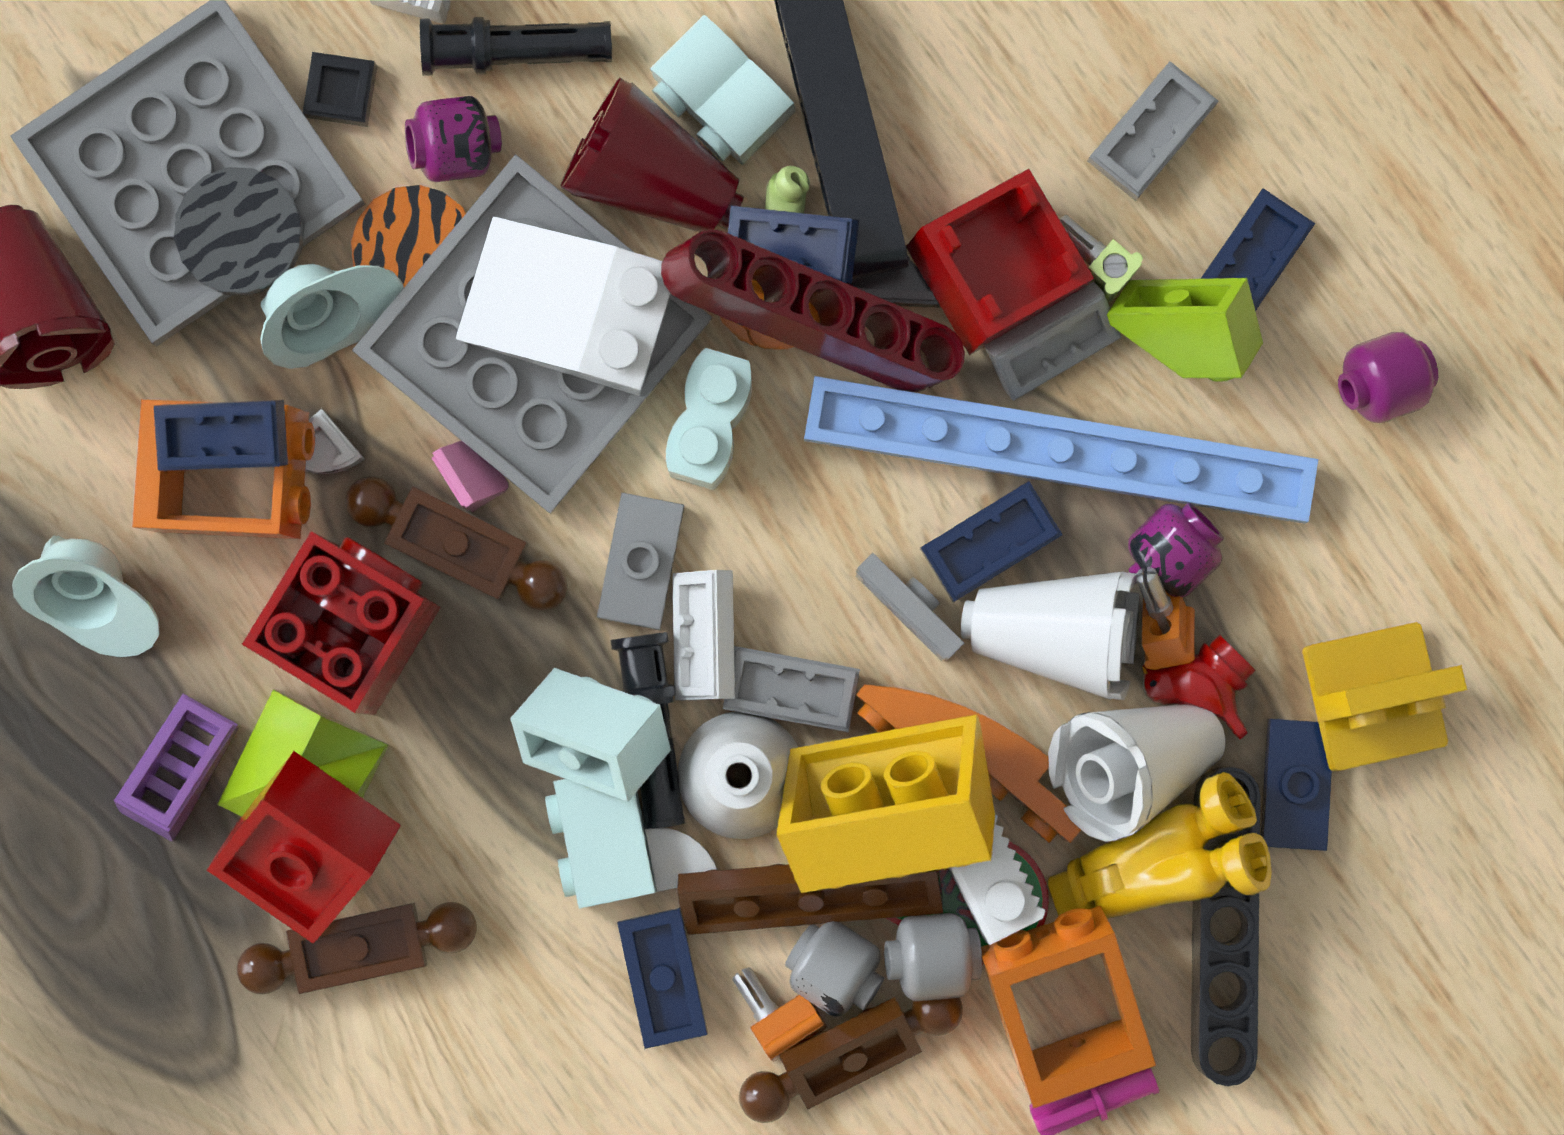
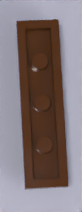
M789 864L678 874L677 894L688 935L824 924L832 921L848 922L943 913V893L939 869L909 874L900 878H886L846 885L836 889L828 888L804 893L800 892Z

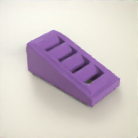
M182 694L116 796L114 802L117 809L125 816L173 842L239 728L238 724L189 696ZM185 721L214 736L209 746L180 731ZM172 744L200 759L195 768L168 753ZM159 767L186 781L182 788L178 790L157 778L155 774ZM146 790L171 803L166 813L141 799Z

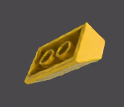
M971 715L790 749L776 835L800 892L804 893L828 888L836 889L862 882L900 878L909 874L950 867H964L973 863L991 861L995 812L981 724L978 716Z

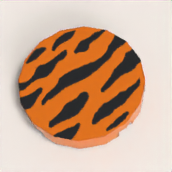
M422 185L395 187L373 199L359 216L351 240L353 267L358 265L380 266L394 272L405 287L466 212L461 205L443 191Z

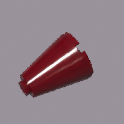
M619 77L592 119L594 123L586 138H582L561 181V188L570 192L573 196L701 232L715 229L717 225L726 230L729 226L731 206L741 207L744 196L736 192L740 181L739 178L633 82L629 83Z
M19 205L0 207V386L7 389H33L52 386L64 382L62 370L79 363L83 373L92 370L110 355L115 345L110 326L39 214L35 211L24 209Z

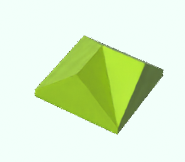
M273 690L217 805L242 816L293 751L363 798L389 744L279 691Z

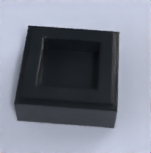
M312 52L303 107L305 117L368 127L377 71L376 62Z

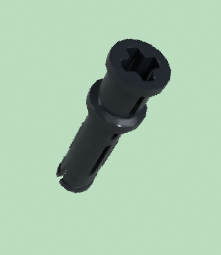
M474 17L471 24L433 25L430 19H420L422 75L433 76L435 69L473 68L476 74H486V71H492V65L519 63L612 62L611 22L506 26L491 25L490 20H484V17Z
M664 632L610 640L611 649L619 653L624 689L622 692L633 696H644L653 703L660 705L671 749L640 787L644 829L685 824L668 703L674 702L673 696L676 695L675 686L668 684L663 652V645L669 642L668 634Z

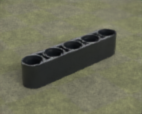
M774 0L827 214L832 217L859 220L852 281L909 267L905 240L843 0Z
M1234 767L1214 768L1203 774L1196 784L1194 805L1200 807V790L1204 781L1223 772L1231 774L1249 797L1257 818L1255 825L1234 833L1223 834L1209 840L1204 847L1206 850H1214L1221 843L1229 842L1245 834L1257 833L1260 835L1259 786L1253 776L1243 769ZM1229 881L1212 897L1193 901L1192 1060L1199 1072L1214 1083L1223 1086L1239 1085L1247 1080L1255 1070L1258 1058L1259 893L1254 895L1241 894L1231 886ZM1230 906L1240 916V931L1232 940L1221 943L1214 939L1209 925L1211 917L1217 910ZM1232 972L1239 980V996L1228 1006H1215L1209 995L1210 983L1218 974ZM1220 1038H1234L1240 1052L1237 1062L1228 1070H1213L1208 1059L1210 1047Z

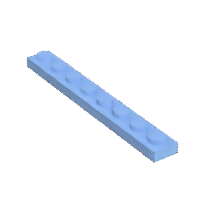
M814 376L804 441L1169 502L1191 503L1194 506L1303 524L1309 522L1318 459L817 376Z

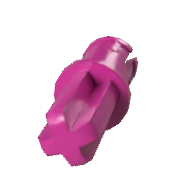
M1148 1068L1037 1108H1033L1032 1103L1029 1106L1038 1132L1041 1135H1055L1098 1116L1102 1122L1108 1120V1112L1148 1095L1160 1093L1152 1069Z

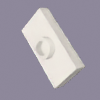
M733 570L672 573L675 700L735 699Z

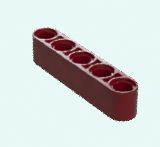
M716 229L701 231L666 253L662 261L661 276L663 283L668 291L679 300L894 389L914 393L921 392L952 379L961 371L964 364L965 351L962 341L947 326L724 231ZM695 255L700 257L706 264L707 277L697 268L694 260ZM752 279L757 281L762 287L764 300L755 293ZM809 303L818 311L820 323L816 322L812 317ZM865 327H867L873 335L875 341L874 346L867 339ZM920 350L927 358L928 368L922 362Z

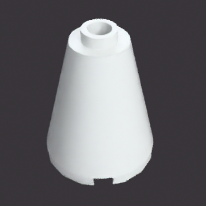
M1122 571L979 589L975 601H965L961 619V636L963 639H971L972 651L974 653L1109 700H1125L1130 681L1120 680L1121 663H1134L1139 617V593L1129 591L1137 583L1135 580L1136 574Z
M1187 704L1082 713L1072 718L1068 723L1061 725L1054 732L1048 751L1049 777L1053 789L1060 786L1063 787L1066 797L1071 804L1063 808V810L1076 826L1088 836L1105 842L1115 841L1138 832L1221 759L1225 750L1224 730L1214 713Z
M730 712L708 720L691 735L680 756L678 784L681 798L686 808L703 827L724 837L748 839L773 831L778 827L790 749L798 748V745L786 729L768 717ZM738 762L745 763L752 771L750 784L741 789H736L729 785L726 777L727 769Z

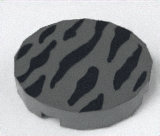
M228 167L205 175L186 192L175 215L174 241L182 263L200 283L224 295L251 296L265 291L263 289L271 287L274 281L284 272L294 268L303 250L304 223L294 198L277 179L254 168Z

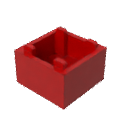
M1030 169L1021 172L922 226L906 245L907 251L962 341L969 356L984 348V345L1084 288L1094 279Z
M293 751L236 823L206 871L314 944L372 876L401 825L315 764Z

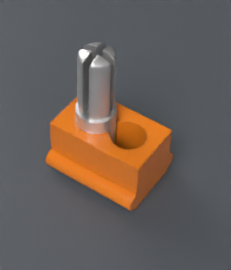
M1148 567V574L1142 568L1136 573L1135 580L1143 596L1142 647L1145 651L1144 665L1147 669L1156 670L1188 664L1195 658V609L1186 606L1183 597H1175L1166 593L1154 568Z
M751 968L742 969V972L761 1000L764 1008L760 1007L741 975L737 972L733 977L734 984L754 1013L753 1016L757 1021L750 1029L771 1061L776 1062L780 1059V1054L800 1045L805 1040L814 1037L828 1027L815 1006L800 995L778 1008L776 1003L772 1002Z

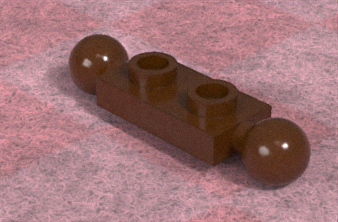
M370 476L357 480L351 485L346 494L345 505L347 512L356 523L365 527H377L385 523L392 526L384 544L500 601L509 584L517 587L518 595L527 607L537 611H547L557 607L566 596L567 578L558 565L546 560H538L529 564L520 561L528 546L527 542L413 486L404 504L397 501L391 485L378 477Z
M415 902L333 920L314 944L292 929L286 931L289 950L282 951L269 943L254 944L241 954L237 963V975L241 984L248 991L255 994H269L278 990L286 981L287 976L295 975L299 994L425 967L428 965L424 950L425 946L432 945L444 953L461 952L473 942L477 931V923L470 909L457 902H446L438 905L431 911L427 920L418 921Z
M893 997L875 1007L866 1009L840 1025L818 1036L811 1037L800 1045L780 1054L779 1056L786 1072L777 1075L769 1071H760L750 1075L743 1082L739 1091L741 1109L753 1121L770 1123L778 1120L785 1114L791 1098L800 1095L808 1110L921 1053L922 1050L915 1035L925 1032L929 1035L941 1036L952 1032L962 1019V1001L960 997L923 1001L913 1000L912 1008L902 1012L896 998Z

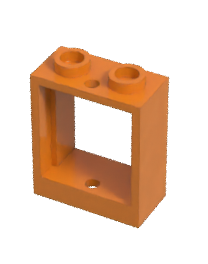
M141 399L133 528L156 533L301 539L302 524L307 523L311 511L310 491L307 486H304L306 460L312 458L315 449V431L313 424L309 422V412L284 405L288 465L274 467L271 519L182 515L185 470L158 471L153 406L214 402Z
M1101 906L1091 909L1078 908L1066 911L1059 915L1054 922L1029 931L1019 930L993 944L981 947L982 963L1021 1080L1033 1108L1156 1066L1116 935ZM1101 954L1121 1019L1031 1050L1010 985Z

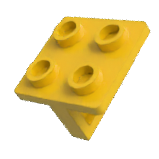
M1409 623L1312 644L1303 648V658L1326 758L1331 771L1346 770L1447 746L1448 737L1441 709L1446 708L1443 695L1466 691L1467 686L1462 665L1432 671L1420 623Z

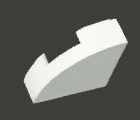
M319 410L309 419L315 431V449L312 458L306 460V470L313 471L311 473L317 472V474L337 473L352 468L365 459L324 410ZM335 471V472H328V473H318V472Z
M664 827L645 829L657 892L678 888V874L718 870L706 849L687 834Z

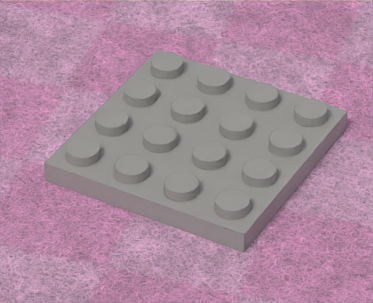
M225 0L208 1L10 136L148 339L155 346L160 345L232 296L224 295L200 283L182 263L174 241L176 212L186 192L205 175L228 167L254 168L277 179L294 198L304 223L303 247L365 205L363 199Z
M515 154L352 351L551 514L712 320V316L703 309L681 301L671 294L640 396L456 340L493 217L633 252Z

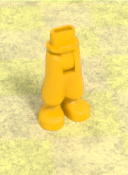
M1225 772L1217 774L1204 781L1200 790V807L1187 803L1176 805L1154 817L1135 834L1110 841L1080 858L1071 860L1067 865L1066 871L1053 875L1048 879L1049 890L1058 916L1072 909H1091L1101 906L1107 919L1120 917L1162 905L1212 897L1220 891L1227 881H1229L1234 889L1245 895H1254L1267 890L1270 887L1272 875L1271 859L1268 846L1261 835L1257 833L1245 834L1230 840L1221 848L1214 850L1204 849L1206 843L1217 836L1238 832L1255 825L1257 821L1256 812L1249 797L1231 774Z

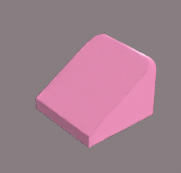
M463 441L444 446L432 453L434 455L432 460L460 505L467 511L474 512L506 492L509 488L505 477Z

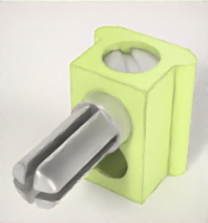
M1064 215L1059 220L1065 227L1081 257L1084 258L1083 260L1090 265L1088 269L1094 277L1090 283L1095 282L1103 291L1107 302L1112 301L1142 265V255L1138 252L1129 253L1114 239L1105 246L1068 215Z

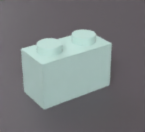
M554 668L510 718L524 764L629 802L671 751L659 704L653 703L644 696H633L602 685L590 677H580Z
M567 779L553 781L556 794L545 796L551 831L553 834L563 832L568 857L558 859L559 873L565 897L576 895L580 909L656 893V884L638 791L629 802Z

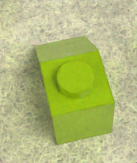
M1247 278L1129 280L1107 313L1109 324L1182 378H1209L1216 382L1242 378L1263 344Z

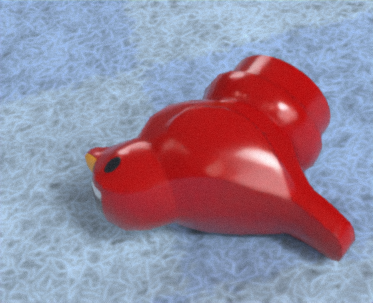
M1218 635L1209 645L1204 643L1200 647L1198 654H1195L1194 660L1188 664L1156 670L1147 669L1144 664L1142 665L1144 673L1143 689L1146 696L1153 702L1162 705L1187 704L1208 710L1221 718L1239 740L1248 734L1237 713L1235 694L1236 691H1241L1248 686L1245 681L1256 670L1221 635Z

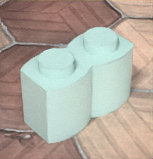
M705 15L650 68L654 79L659 83L652 90L654 95L676 117L679 118L687 111L703 126L696 135L721 161H724L731 154L743 165L796 112L794 102Z
M708 348L701 351L694 360L685 384V403L687 409L673 425L667 441L666 464L671 478L714 490L726 476L734 450L732 429L743 418L752 393V376L748 360Z

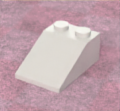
M493 217L456 340L640 396L671 296L661 276L662 261L615 246Z

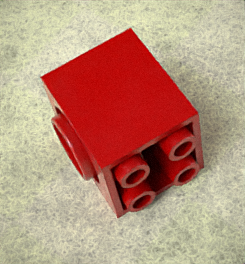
M311 531L242 645L353 713L375 715L441 607L418 593L423 584L421 580L360 543L346 537L339 546L333 541Z

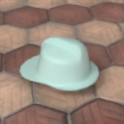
M303 264L289 269L274 281L267 295L261 301V308L266 316L260 337L263 353L274 365L288 369L307 367L323 360L334 352L359 342L403 290L404 285L394 272L380 266L358 265L336 271L317 264Z
M53 536L45 544L40 559L33 560L19 569L12 582L13 596L23 610L49 623L79 644L97 653L115 657L136 656L152 648L160 634L159 618L151 603L123 582L121 565L111 550L100 543L87 539H64L60 536Z

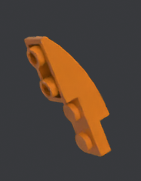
M864 685L855 695L864 703L857 714L878 732L977 715L981 724L992 796L1000 802L1007 794L1016 799L1027 809L1020 819L1049 844L1057 835L1065 842L1071 843L1081 831L1063 810L1067 806L1038 782L1049 768L1048 756L1013 731L967 707L929 694L896 687Z

